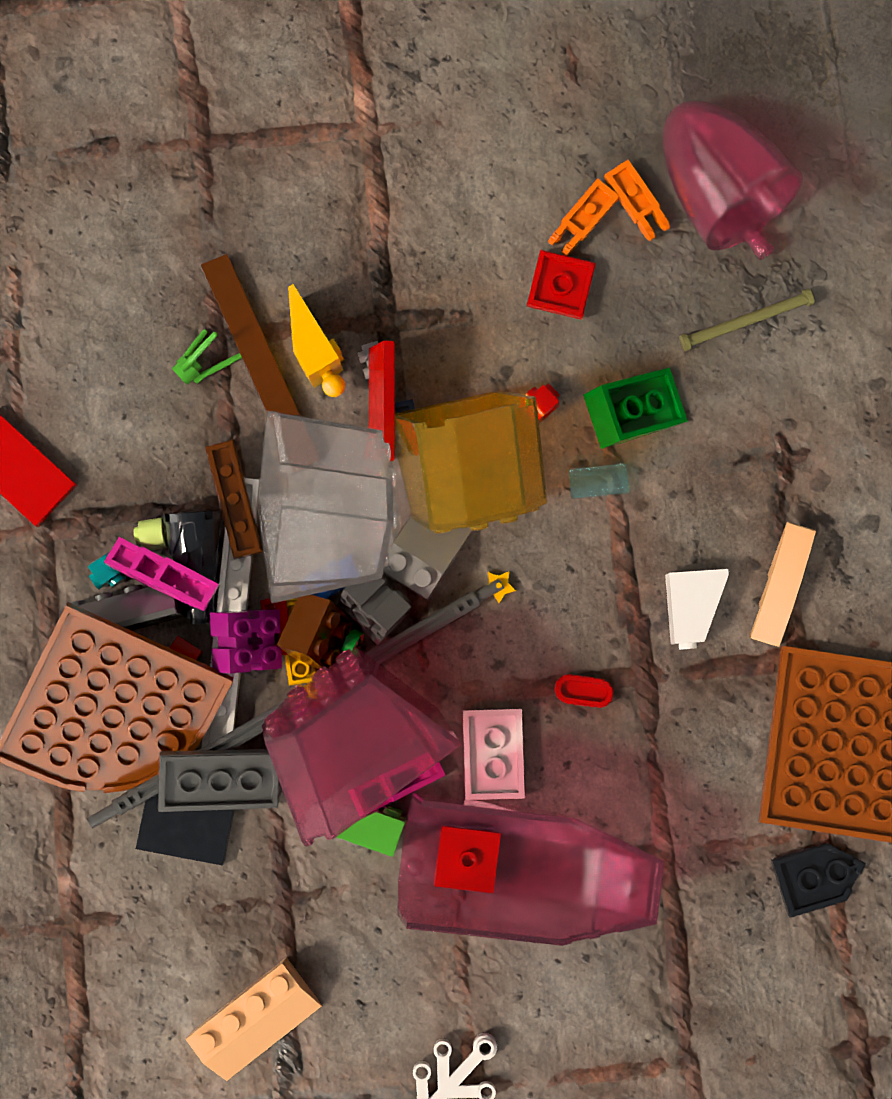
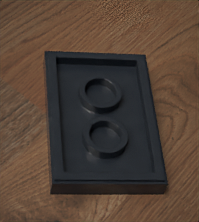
M158 794L145 801L135 849L223 866L235 809L158 812Z

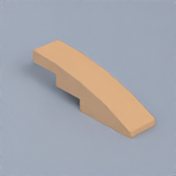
M790 522L786 523L768 572V581L759 602L760 609L750 633L752 639L780 646L804 575L816 533L815 530Z

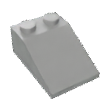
M424 497L377 568L383 574L429 601L474 527Z

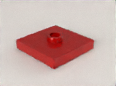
M540 250L526 307L582 320L596 263Z
M441 825L433 885L435 887L493 894L501 833Z

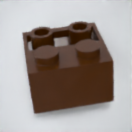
M300 592L277 646L288 655L322 672L331 674L333 667L337 665L340 659V651L347 635L352 630L353 621L331 600Z

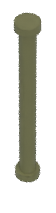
M808 288L802 290L800 295L688 336L686 333L679 336L681 346L686 352L691 350V346L803 305L808 307L814 305L813 293Z

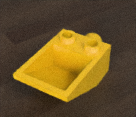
M294 284L288 287L293 352L312 386L315 388L322 384L326 395L338 397L345 390V381L338 375L343 371L341 362L344 360L342 352L334 339L328 341Z

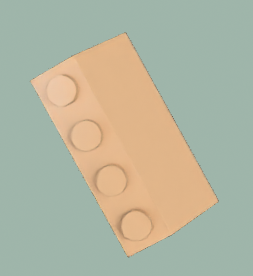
M286 957L195 1028L186 1038V1041L205 1066L228 1081L322 1007V1004Z

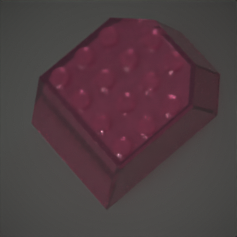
M358 648L342 652L335 659V664L328 669L326 667L319 669L311 676L312 680L306 685H298L290 690L287 694L288 698L264 719L262 725L266 747L301 841L305 846L312 845L315 841L314 838L325 836L327 840L336 838L462 745L435 705Z

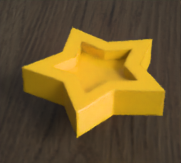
M509 571L499 576L488 572L489 584L499 579L501 583L498 582L496 587L501 588L502 584L504 586V589L493 595L498 603L501 602L505 594L516 591L508 583Z

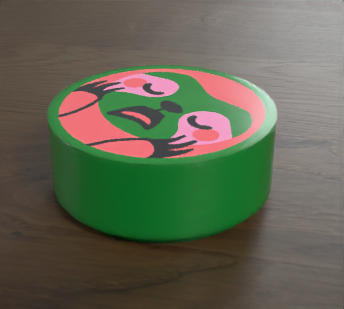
M355 628L352 629L343 643L342 655L353 659L363 642L365 634Z

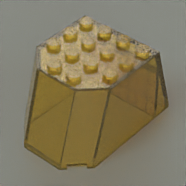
M492 391L395 413V451L412 518L427 529L434 530V533H445L452 529L468 527L472 531L481 530L489 527V522L500 520V523H510L517 521L518 515L539 510V507L547 504L536 397Z

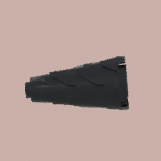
M221 510L163 514V526L166 528L170 555L172 554L173 560L214 582L218 579V551H220L221 524H223ZM216 592L205 611L181 602L182 612L185 613L186 619H191V624L209 623L210 613L216 610Z

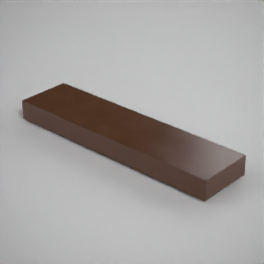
M232 439L206 446L205 449L233 558L237 560L263 553L235 441Z

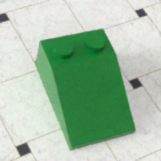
M670 367L603 384L583 394L601 449L688 422Z

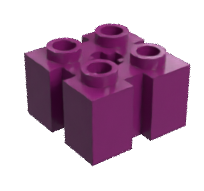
M280 609L210 613L211 636L218 637V648H211L212 668H215L218 673L231 674L251 672V670L282 669V651L280 647L275 645L274 637L275 633H281Z

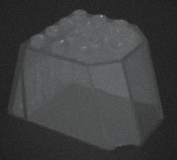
M267 411L257 508L271 603L382 579L384 566L389 564L388 548L393 546L392 530L397 527L396 512L393 511V486L396 483L395 468L389 465L391 450L389 443L384 442L382 430L277 411Z

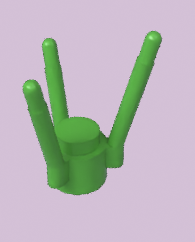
M203 329L184 355L176 361L177 364L172 369L187 385L192 380L198 384L207 376L241 359L240 353L200 373L199 370L203 367L196 359L218 336L217 332H213L199 346L208 333L206 329Z

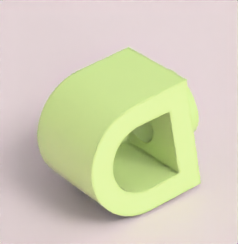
M163 517L138 522V527H134V539L137 545L141 544V547L148 550L169 548L166 528L163 526Z

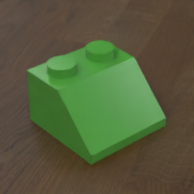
M386 805L384 809L379 808L342 825L335 837L393 857L407 817L401 815L403 810Z

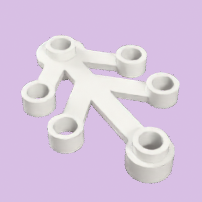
M481 1033L475 1037L473 1051L450 1076L449 1056L452 1052L451 1043L446 1039H439L435 1042L434 1054L437 1057L438 1089L430 1098L428 1079L431 1076V1067L425 1061H419L414 1065L413 1076L416 1079L417 1099L495 1098V1086L489 1081H483L480 1084L460 1085L482 1060H489L496 1054L497 1042L489 1033ZM488 1043L491 1049L489 1052L483 1053L479 1049L480 1045ZM445 1044L448 1047V1051L445 1054H440L437 1051V1047ZM419 1067H425L428 1073L425 1076H419L416 1070ZM484 1087H489V1088H491V1089H492L491 1095H489V1096H484V1095H482V1094H481L482 1088H484Z

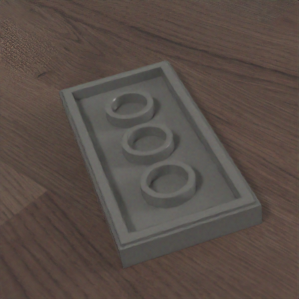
M280 749L160 751L158 812L278 808Z

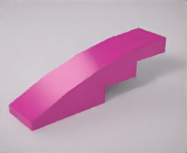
M121 537L117 539L104 561L107 566L202 611H205L219 587L218 583L168 557L163 558Z

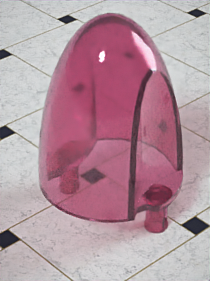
M694 100L678 104L670 111L665 120L663 151L671 183L687 217L710 250H723L741 242H747L757 258L763 260V254L768 257L773 252L774 247L760 230L763 229L768 221L783 212L797 195L803 182L802 173L774 142L736 113L705 101Z

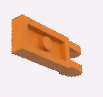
M626 160L604 175V180L619 195V202L633 222L638 224L639 230L647 240L651 241L655 238L654 230L645 219L650 214H652L654 221L662 231L670 228L667 218L659 208L660 204L629 160Z
M597 178L561 220V225L552 234L548 242L553 246L561 240L566 230L570 231L574 237L564 246L562 251L563 255L569 256L579 242L584 241L618 201L619 195Z

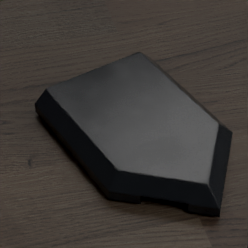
M824 843L771 859L785 909L790 918L847 901L855 881L866 865L865 862L830 843Z

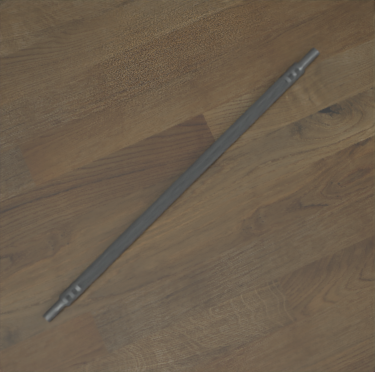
M497 579L476 592H468L465 596L451 602L441 610L198 751L235 749L457 618L459 619L462 615L471 612L474 608L481 606L480 602L504 589L503 584L501 588H497L496 584L498 582L501 583ZM159 774L123 793L118 798L116 797L112 800V804L88 817L87 821L90 827L93 829L117 814L121 816L158 794Z

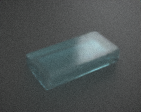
M626 464L568 470L571 499L629 493Z

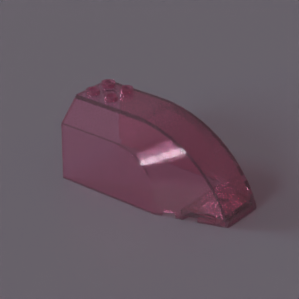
M413 793L405 822L400 860L397 916L406 929L559 946L568 945L574 941L588 938L594 939L605 934L620 933L656 925L664 861L569 815L521 806ZM441 825L501 833L493 894L435 887L433 885Z

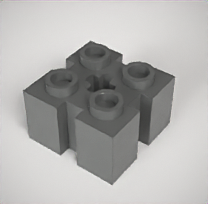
M368 565L344 588L337 606L352 621L355 620L362 627L361 630L379 645L403 621L411 606L408 604V598L401 591L394 590L392 592L385 585L388 580L382 572L377 569L373 570Z

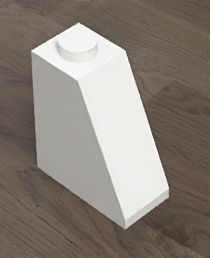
M728 569L673 572L665 575L671 644H679V650L697 648V643L705 642L729 575Z

